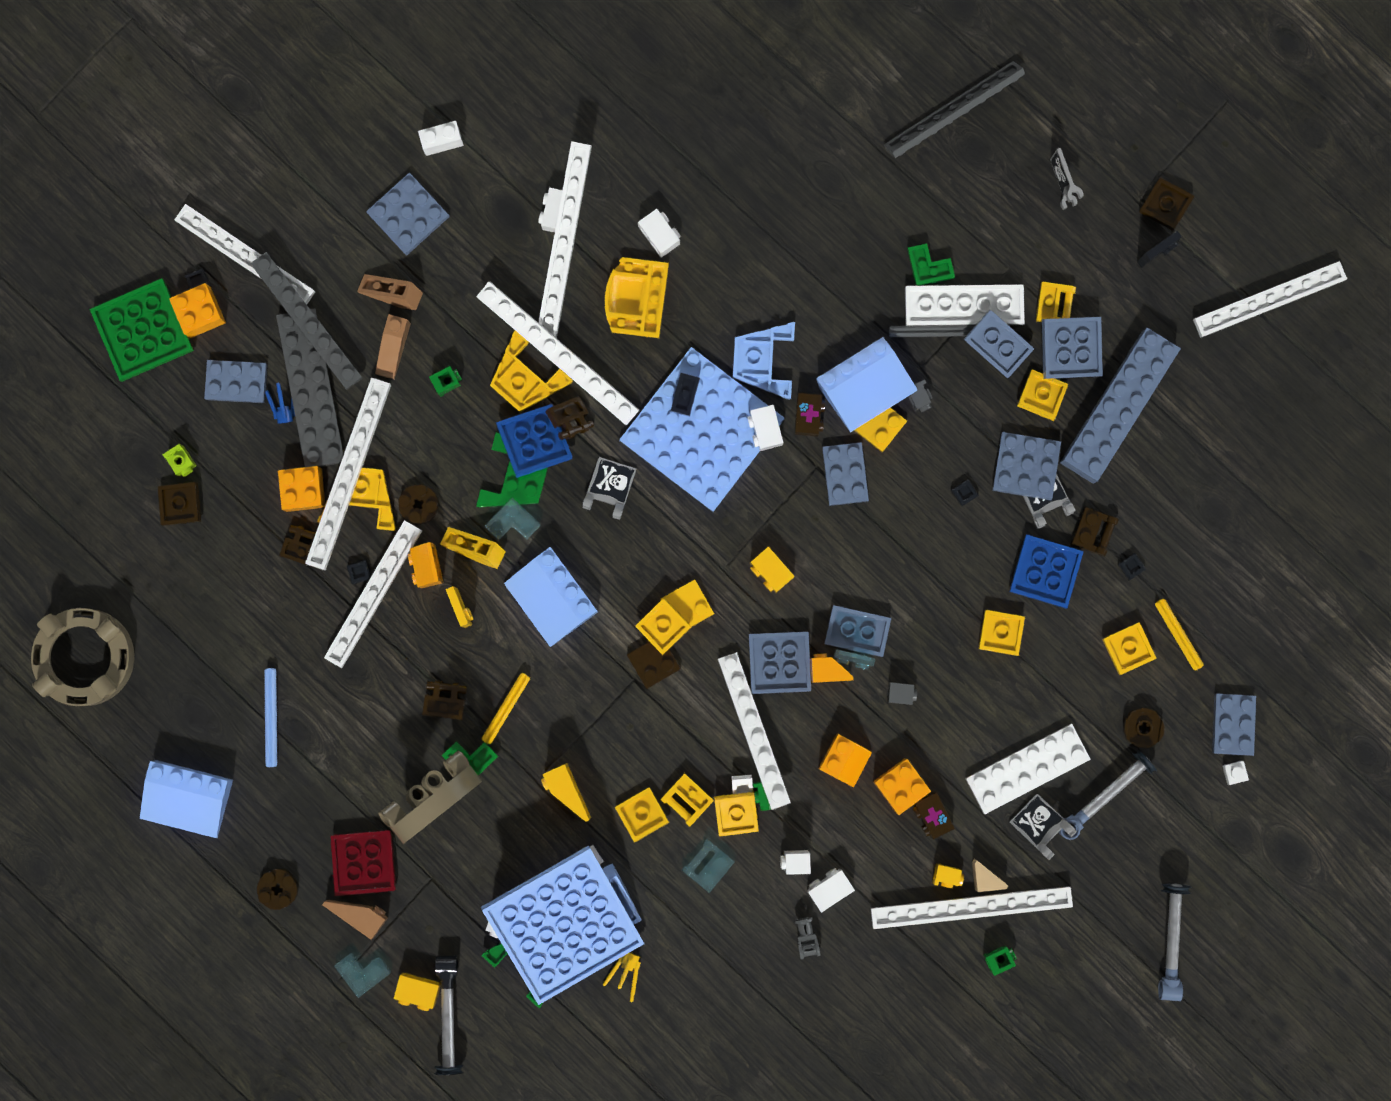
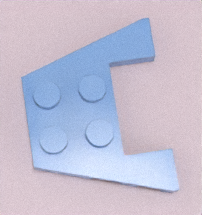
M795 322L735 337L733 378L783 398L791 399L792 381L772 380L771 375L773 340L794 341Z

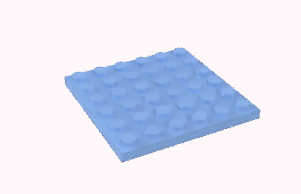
M691 347L620 438V442L714 512L760 452L759 447L754 446L752 436L755 435L754 428L749 427L747 417L750 416V410L768 405ZM681 373L700 378L690 417L671 412ZM776 412L778 424L780 426L785 418L781 416L778 412Z
M589 845L481 907L538 1005L644 944Z

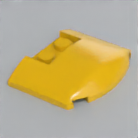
M622 257L619 260L620 264L611 272L606 286L605 313L612 333L659 338L669 263Z

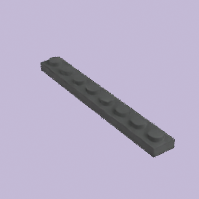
M1014 61L1007 64L884 144L886 151L894 158L903 155L907 150L920 144L930 135L937 133L944 126L951 124L961 115L968 113L978 104L985 102L986 99L995 93L1000 92L1009 84L1017 81L1025 75L1023 68Z
M265 252L251 262V266L344 388L347 390L362 379L361 375L268 253Z

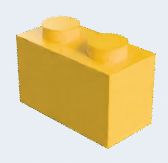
M769 547L750 562L752 565L751 571L757 577L761 575L765 580L764 586L770 592L774 590L777 593L795 577Z
M403 972L399 977L394 999L398 1000L399 1004L409 1006L411 1003L418 1005L417 1008L420 1010L429 1011V1009H433L436 1005L441 982Z

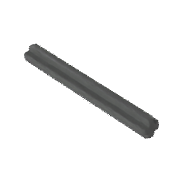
M975 325L890 326L889 337L967 336Z

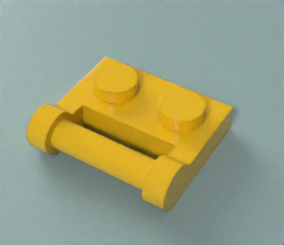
M1041 282L1036 321L1042 322V319L1060 318L1057 317L1060 292L1065 293L1062 318H1070L1073 294L1076 292V287Z
M685 773L660 799L664 804L670 805L686 820L685 823L689 827L714 801ZM675 792L695 810L693 815L672 797Z

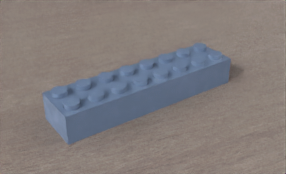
M1149 328L1143 330L1060 463L1093 484L1098 482L1181 348Z

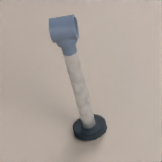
M1137 749V753L1133 754L1137 761L1075 816L1071 814L1068 818H1064L1069 824L1073 825L1077 832L1071 837L1061 829L1059 834L1068 840L1077 838L1080 831L1084 828L1082 825L1143 771L1147 770L1153 776L1152 772L1157 771L1151 761Z
M1166 883L1161 884L1164 886V889L1161 891L1170 893L1165 977H1162V980L1159 981L1158 996L1160 1000L1181 1001L1183 985L1177 976L1182 894H1191L1189 888L1192 887Z

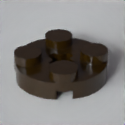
M424 485L408 487L398 499L401 515L411 523H428L437 514L439 506L438 497L433 490ZM415 500H423L422 509L414 508Z
M1139 708L1131 711L1124 720L1123 732L1125 738L1136 747L1150 748L1159 742L1164 735L1165 726L1163 720L1154 710ZM1143 722L1149 727V730L1145 731L1144 734L1139 729V725H1142Z
M274 869L265 873L260 878L257 885L258 899L267 908L280 910L288 907L295 901L299 887L289 871ZM277 884H280V888H282L283 891L279 892L277 895L275 894L273 887H275Z

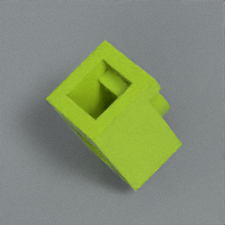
M181 444L162 454L178 476H187L196 467L188 451ZM181 458L182 463L177 465L176 460Z

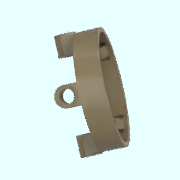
M76 608L63 611L57 615L48 614L37 623L40 631L34 640L31 652V665L36 679L32 686L41 696H50L58 702L71 706H91L108 701L126 685L134 666V647L125 627L113 616L99 610ZM76 614H81V616H92V615H93V619H91V618H85V617H76V618H74V615H76ZM79 626L94 629L105 642H108L111 652L110 666L106 674L95 680L91 686L85 688H75L63 683L56 676L51 665V651L57 638L68 629ZM121 649H126L127 651L124 660L125 670H119L121 665ZM68 696L87 697V701L86 699L74 698V700L68 699Z
M455 752L443 762L445 768L453 777L452 780L447 782L439 771L433 770L423 777L422 786L415 785L407 791L406 801L414 809L409 814H406L395 801L379 812L382 821L392 829L403 844L482 782L462 752ZM428 777L435 778L437 785L431 786L428 783ZM412 791L420 793V800L413 798Z

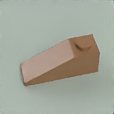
M364 274L357 291L360 294L388 304L411 310L417 309L423 292L412 282Z
M388 314L378 356L376 375L395 380L411 325L408 319Z
M326 900L322 904L371 940L388 919L385 915L386 912L378 906L374 908L369 905Z

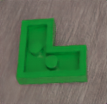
M927 243L908 247L907 251L916 286L955 278L951 258L931 262Z
M455 742L442 755L446 760L455 752H462L478 776L499 757L485 742L471 755L458 742Z

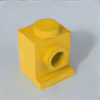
M936 863L932 883L938 886L939 882H941V886L953 888V885L962 886L964 874H961L962 870L959 868Z

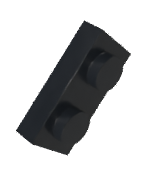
M684 373L680 374L671 412L690 417L700 380L699 377Z

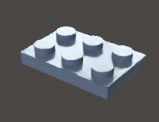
M989 310L963 339L1006 378H1009L1034 350L1029 343L992 310Z
M207 360L204 399L265 403L268 364Z
M862 442L822 447L829 506L868 502Z
M833 605L824 644L883 657L891 618Z
M1214 694L1212 753L1254 756L1256 696Z

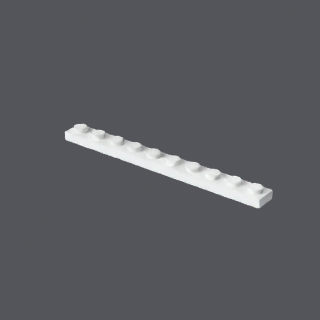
M572 141L538 322L556 338L592 148L591 145Z
M489 281L476 296L625 425H628L638 413L639 409L493 283Z
M374 378L370 380L305 563L309 566L326 571L391 387L390 383Z
M1066 886L871 908L873 929L1070 908L1073 907L1071 888Z

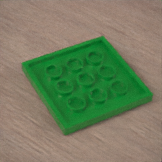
M163 278L90 309L121 382L194 351L189 337L184 335L169 300L171 298L170 292Z

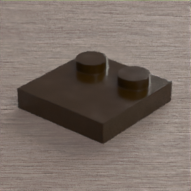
M1159 178L1139 213L1174 231L1195 196Z
M198 482L158 486L161 526L201 522Z
M651 642L627 654L646 689L681 669L670 650L662 655Z

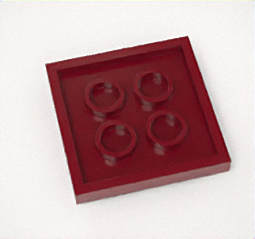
M392 830L330 836L335 896L396 890Z

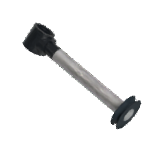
M457 955L436 956V976L438 979H441L443 1065L435 1066L434 1068L437 1071L434 1074L464 1073L461 1071L463 1065H455L453 979L458 974Z

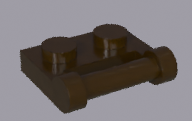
M1085 507L1071 545L1105 557L1114 526L1118 524L1119 519ZM1101 522H1107L1099 547H1096L1093 544Z

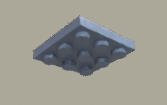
M410 173L366 211L406 256L450 217Z
M1101 317L1042 319L1043 379L1103 376Z
M1002 432L992 491L1052 500L1061 441Z
M809 632L749 634L751 694L811 691Z

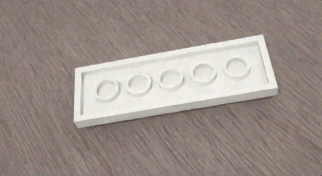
M1023 285L905 287L906 326L976 325L989 310H992L1007 325L1024 324Z
M1069 724L965 779L983 814H987L1091 759L1073 725Z

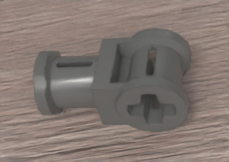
M812 917L795 920L799 931L797 943L801 960L807 956H821L818 939L812 929Z

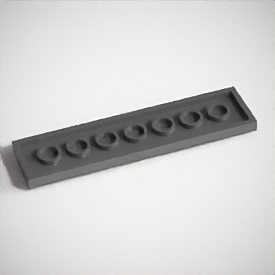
M310 309L317 318L316 309ZM288 313L276 315L305 467H323L339 464L344 454L327 365Z

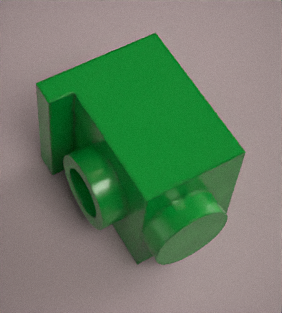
M450 366L429 376L440 397L461 386L459 383L462 380L457 369L452 370ZM447 378L451 379V383L448 385L444 384Z
M762 782L753 783V788H757V791H754L755 803H759L761 811L771 810Z
M1005 945L983 955L990 972L994 976L1016 966L1014 960L1017 958L1012 948L1008 949ZM1000 955L1004 957L1002 962L997 961V957Z

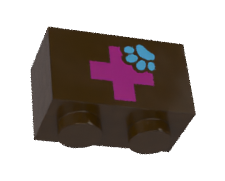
M798 393L794 435L818 437L819 431L823 432L824 420H820L821 412L825 411V400H822V395Z
M937 792L923 797L914 804L913 811L918 819H922L924 825L921 827L926 837L930 836L934 840L955 829Z

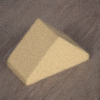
M976 859L972 861L974 886L977 892L1007 889L1008 885Z

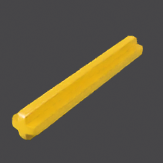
M1161 599L1155 603L1156 608L1193 670L1202 668L1204 666L1202 660L1166 600Z
M524 673L519 675L484 733L482 741L491 744L529 682L530 677Z

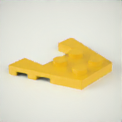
M515 330L490 386L515 409L522 412L568 386L573 380L559 368L547 383L543 382L516 358L530 342Z
M362 468L349 506L378 508L377 529L396 531L384 471ZM322 512L321 516H319L318 523H320V520H321V518H322L323 512Z

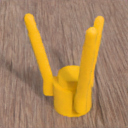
M629 952L619 958L603 982V986L607 985L622 964L621 967L624 968L618 985V989H621L628 971H633L634 968L630 1002H633L638 970L641 964L639 962L640 957Z

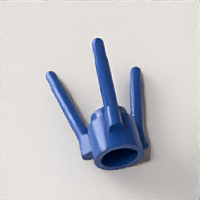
M278 382L276 386L280 407L277 410L269 391H265L274 419H277L278 424L293 422L295 412L292 397L290 410L289 406H284L281 385Z

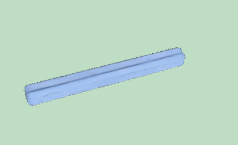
M267 668L264 670L266 767H276V669Z

